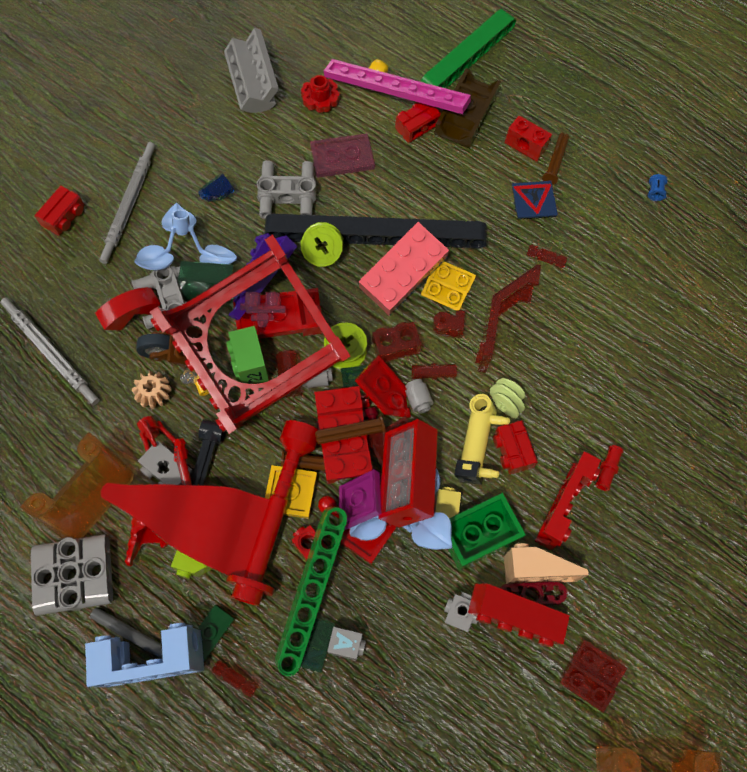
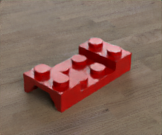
M318 288L306 289L321 312ZM296 291L259 295L243 316L236 320L237 330L255 326L259 342L260 338L303 333V336L323 334Z
M359 386L314 392L319 430L364 422ZM366 435L321 444L327 484H332L340 479L359 477L372 471Z
M584 451L578 463L572 464L534 542L552 550L556 546L560 547L563 542L567 541L572 531L568 528L571 520L566 518L573 506L570 502L574 496L577 497L585 486L589 487L592 481L597 479L601 471L598 468L601 462L600 459Z

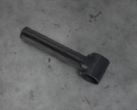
M203 419L201 422L198 437L202 441V445L191 478L192 486H204L215 446L220 443L222 444L226 431L223 432L216 421Z

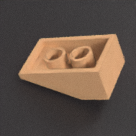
M527 543L515 544L514 548H511L504 555L506 584L577 582L589 575L587 569L538 547H529Z

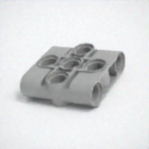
M107 534L78 539L64 538L59 542L32 546V608L36 616L69 610L79 611L87 607L112 603L111 552ZM75 545L74 553L67 556L68 548ZM97 565H101L100 573L96 576H93V568ZM72 569H76V576L68 580L69 572ZM51 573V580L44 584L45 575ZM73 593H77L76 602L70 605V596Z

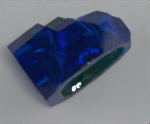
M221 173L198 190V195L201 199H205L208 202L214 199L220 201L235 190L224 174Z

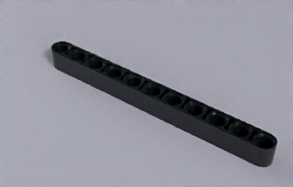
M269 214L265 218L264 234L274 235L275 238L287 236L293 242H301L305 231L311 225L318 222H327L334 225L340 231L343 244L394 246L419 222L447 248L478 249L484 248L487 245V224L481 221ZM316 237L319 243H327L326 241L321 242L320 239Z

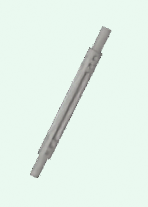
M148 142L143 156L139 158L104 241L106 245L99 259L101 263L107 264L113 248L117 247L151 164L150 159L155 149V144L152 142Z
M7 297L1 299L0 303L11 314V319L71 386L77 392H81L92 405H96L99 402V398L87 386L88 383L22 310H18Z

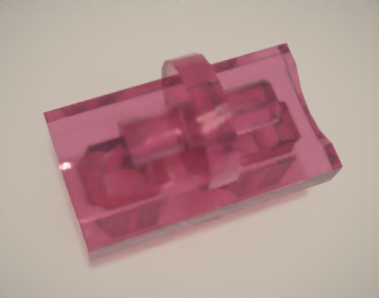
M246 292L245 303H240V310H246V313H257V315H251V321H257L259 327H266L268 321L274 320L273 314L268 313H285L286 306L281 305L280 293L266 292V302L260 303L261 293Z

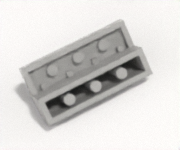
M254 28L246 41L232 38L224 50L240 110L250 113L271 109L276 104L274 95L279 89L261 29Z

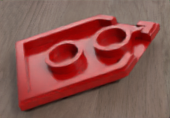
M378 355L359 374L355 382L384 415L410 418V408H407L406 386Z

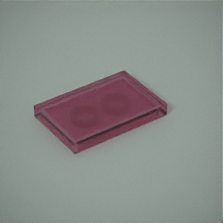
M368 133L310 141L317 178L375 169Z

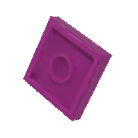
M372 470L339 486V508L344 510L347 515V523L344 530L381 514L380 474L378 471Z

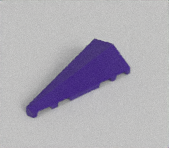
M267 233L255 238L257 246L256 249H252L250 252L252 259L249 263L270 251L265 239L271 235ZM287 236L275 238L288 259L297 248V245ZM278 270L245 290L239 296H236L234 298L236 306L233 311L229 312V316L239 320Z

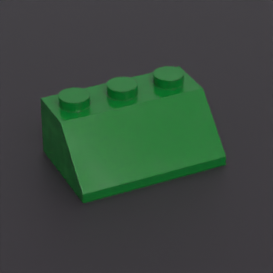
M503 493L449 518L452 525V548L448 549L460 571L523 539L526 534Z

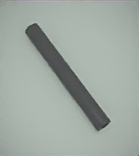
M98 607L92 611L91 619L163 660L162 644Z

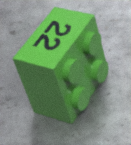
M255 326L228 332L230 340L226 341L236 380L247 384L268 382L267 371Z

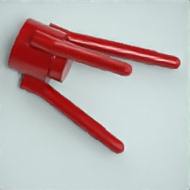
M146 416L138 421L139 435L143 440L146 452L150 448L148 440H150L153 447L157 446L155 438L159 435V430L175 444L176 438L163 426L161 421L156 422L153 416Z

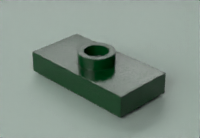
M214 605L198 627L201 630L203 661L205 662L235 621L234 618L216 605Z

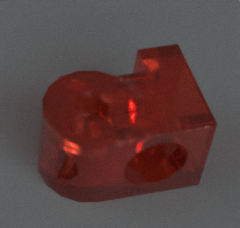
M456 310V315H450L447 312L437 313L433 319V331L439 336L462 338L465 311Z

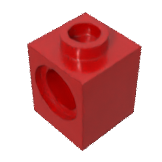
M311 525L307 528L304 526L299 528L293 534L294 538L291 539L292 544L305 561H307L310 549L303 548L302 543L305 539L314 540L316 533ZM321 540L322 547L327 548V545Z

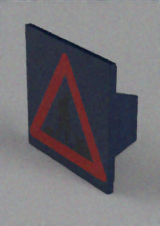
M551 181L512 183L514 205L518 219L558 216Z

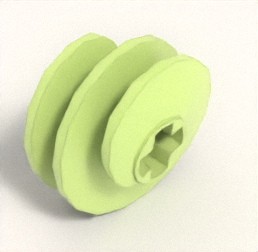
M501 378L490 388V394L495 405L507 416L516 419L519 416V412L522 413L525 410L524 403L522 402L525 398V392L515 382Z

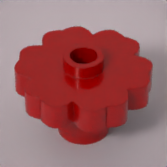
M323 75L311 78L310 82H305L301 89L303 105L308 110L316 109L318 113L330 111L331 107L337 106L340 99L338 85L332 79H327Z

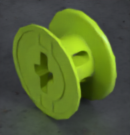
M318 222L311 225L305 231L301 240V251L304 258L309 263L318 267H326L333 264L340 257L343 248V238L340 231L334 225L327 222ZM316 237H318L321 242H327L325 246L328 250L327 252L323 247L317 246L319 244V241Z
M348 322L332 326L333 333L336 337H339L351 356L342 363L339 361L334 364L333 367L343 371L359 367L367 354V337L357 325ZM324 338V347H325L326 345L329 344L328 341L326 340V338Z

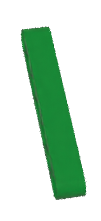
M499 9L431 68L420 82L447 89L463 74L466 68L469 69L514 28L517 19L505 10Z
M328 507L321 515L279 643L275 664L284 676L295 675L301 666L347 523L345 511L338 507ZM336 511L339 514V521L332 525L329 522V516L332 512ZM325 535H330L332 539L331 545L323 548L321 545L322 538ZM317 559L324 560V567L320 571H315L313 568L314 562ZM316 583L317 589L315 593L307 595L305 592L307 585ZM303 607H307L309 609L308 616L304 619H299L297 616L298 611ZM300 632V640L296 643H291L289 641L291 634ZM285 657H293L291 666H281Z

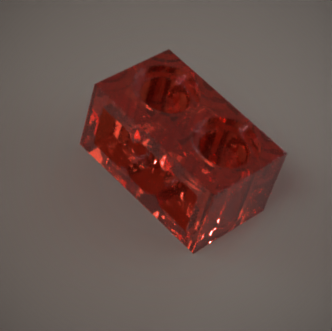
M402 322L395 327H383L372 332V343L376 356L379 355L384 362L419 354L422 344L414 322ZM408 336L411 340L405 341L401 337ZM387 341L390 343V345L383 346L381 345V342Z

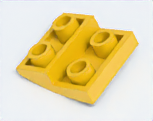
M444 261L428 277L421 296L459 312L474 283L476 275Z

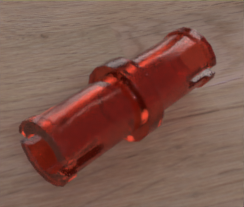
M436 363L422 366L412 365V379L431 378V380H437V378H456L457 367L456 364L437 365Z

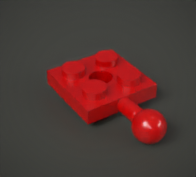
M324 496L319 500L318 508L322 513L328 507H337L333 497ZM336 511L332 512L334 516L339 518V514ZM387 523L386 529L381 536L373 540H361L351 537L349 528L344 530L340 543L372 565L397 527Z

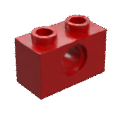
M518 115L508 128L505 144L538 162L547 150L552 134Z

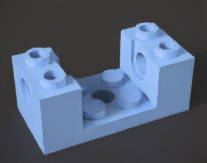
M185 623L169 625L170 629L161 630L163 661L162 659L146 661V664L139 665L137 663L130 664L129 642H120V637H95V642L85 643L87 687H113L204 671L201 630L193 628V625H185Z

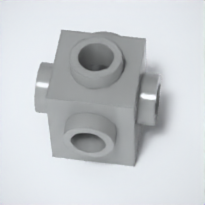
M462 592L461 596L455 594L454 599H448L444 612L448 613L445 623L468 633L472 623L477 625V616L468 613L471 595ZM461 607L467 608V613L464 616L459 615Z

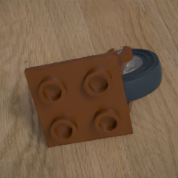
M189 327L187 334L191 338H199L202 336L203 331ZM162 331L142 335L137 339L136 350L139 355L150 360L155 359V361L167 360V362L188 368L185 363L187 358L183 352L179 353L172 343L175 339L171 334L163 333ZM200 342L191 343L192 345H195L199 348L197 349V351L200 352L203 350V346Z

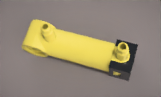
M478 394L470 401L471 414L461 460H457L454 475L462 483L482 485L483 478L499 477V471L483 468L491 424L508 425L510 419L508 417L496 416L497 410L491 399L485 394ZM487 406L485 410L480 411L482 407Z

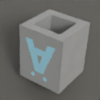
M333 627L327 652L331 655L357 660L358 655L363 656L366 641L361 640V633Z

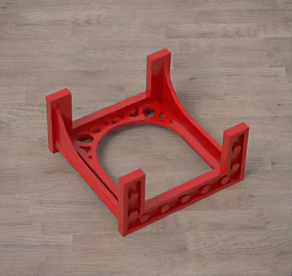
M274 235L265 239L270 251L197 297L170 310L156 307L150 311L153 316L150 319L157 331L161 330L163 333L173 336L175 339L172 341L174 347L179 353L183 352L187 360H185L187 367L191 372L195 371L199 376L197 382L203 391L208 390L212 396L209 400L216 410H221L216 413L218 417L216 422L223 432L227 431L228 434L242 427L245 421L339 361L342 363L351 357L339 337L335 336L287 260L286 254ZM281 268L329 344L268 382L259 384L238 382L224 374L211 357L208 347L210 323L216 312L225 303ZM203 315L206 317V322L203 324L199 321H194L197 317L199 319ZM191 326H197L201 328L203 334L199 338H191L187 334V329ZM200 342L203 346V350L200 352L197 351V349L199 348L195 345H192L191 343ZM208 363L213 364V368L210 370L207 368ZM222 379L227 383L224 393L222 392V384L219 385V381ZM233 386L239 387L241 391V396L237 402H231L229 399V391ZM246 389H252L254 394L248 395L250 398L245 400Z

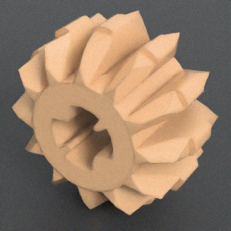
M149 371L148 376L141 373V380H134L136 387L132 388V392L135 394L134 399L138 403L141 402L140 404L144 408L149 405L151 409H154L157 403L163 406L162 400H169L170 397L167 393L172 390L170 385H168V378L163 377L160 372L154 375L153 371Z

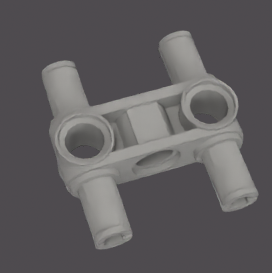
M272 161L262 162V175L257 181L260 218L265 219L267 215L272 213V203L300 204V215H312L313 203L316 200V180L313 178L314 164L312 162L305 161L302 163V176H273L274 163Z
M194 262L176 268L175 266H168L161 270H154L149 276L132 280V285L134 289L145 287L157 289L162 308L170 310L186 303L183 300L178 282L198 274ZM152 315L143 316L146 329L154 327L150 320L153 318Z

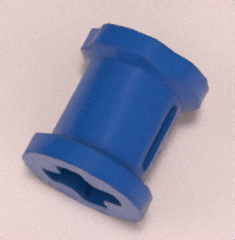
M662 174L652 175L649 178L651 187L648 192V198L652 201H661L667 195L665 191L667 177Z

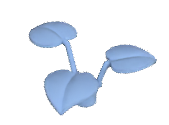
M176 203L167 211L162 219V227L171 232L167 248L164 249L158 245L146 246L138 252L134 263L148 270L167 268L174 261L173 255L169 253L174 234L182 236L186 235L188 231H190L198 251L202 254L199 259L203 266L211 269L223 268L236 261L237 256L227 248L219 245H208L203 250L193 229L197 223L196 217Z
M437 469L435 478V494L437 493L440 486V475ZM434 512V517L403 526L408 532H412L413 541L420 547L436 550L452 548V525L450 519L444 513ZM376 516L350 528V536L361 540L376 539L385 531L387 523Z

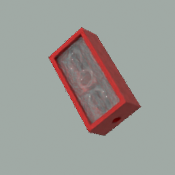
M416 419L385 433L380 491L381 514L378 516V519L400 528L434 517L438 429Z

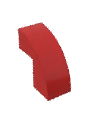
M151 287L138 288L112 298L101 306L95 314L104 330H122L135 314L151 315L150 311L161 303Z

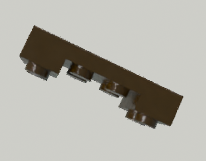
M466 68L454 91L471 95V102L463 114L443 109L436 122L434 134L470 148L490 105L492 106L499 92L501 81L497 80L491 84L483 83L476 80L470 69Z

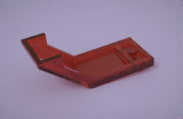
M535 265L492 296L486 314L482 342L479 344L475 357V363L478 364L477 372L486 373L492 359L498 317L518 302L531 303L533 286L539 285L541 265Z

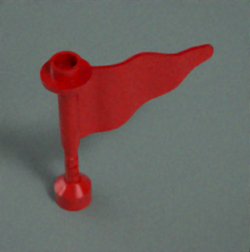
M287 420L285 422L280 441L287 454L274 493L269 499L236 488L223 486L125 485L106 483L101 489V497L137 519L174 549L216 571L228 575L226 582L235 586L231 598L259 606L263 595L273 596L275 589L263 584L262 580L288 504L287 496L299 459L315 450L317 444L315 432L319 430L300 421Z

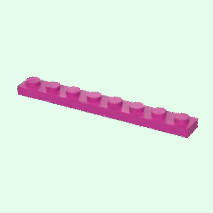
M332 59L324 69V76L330 79L460 114L464 113L471 102V95L335 59Z

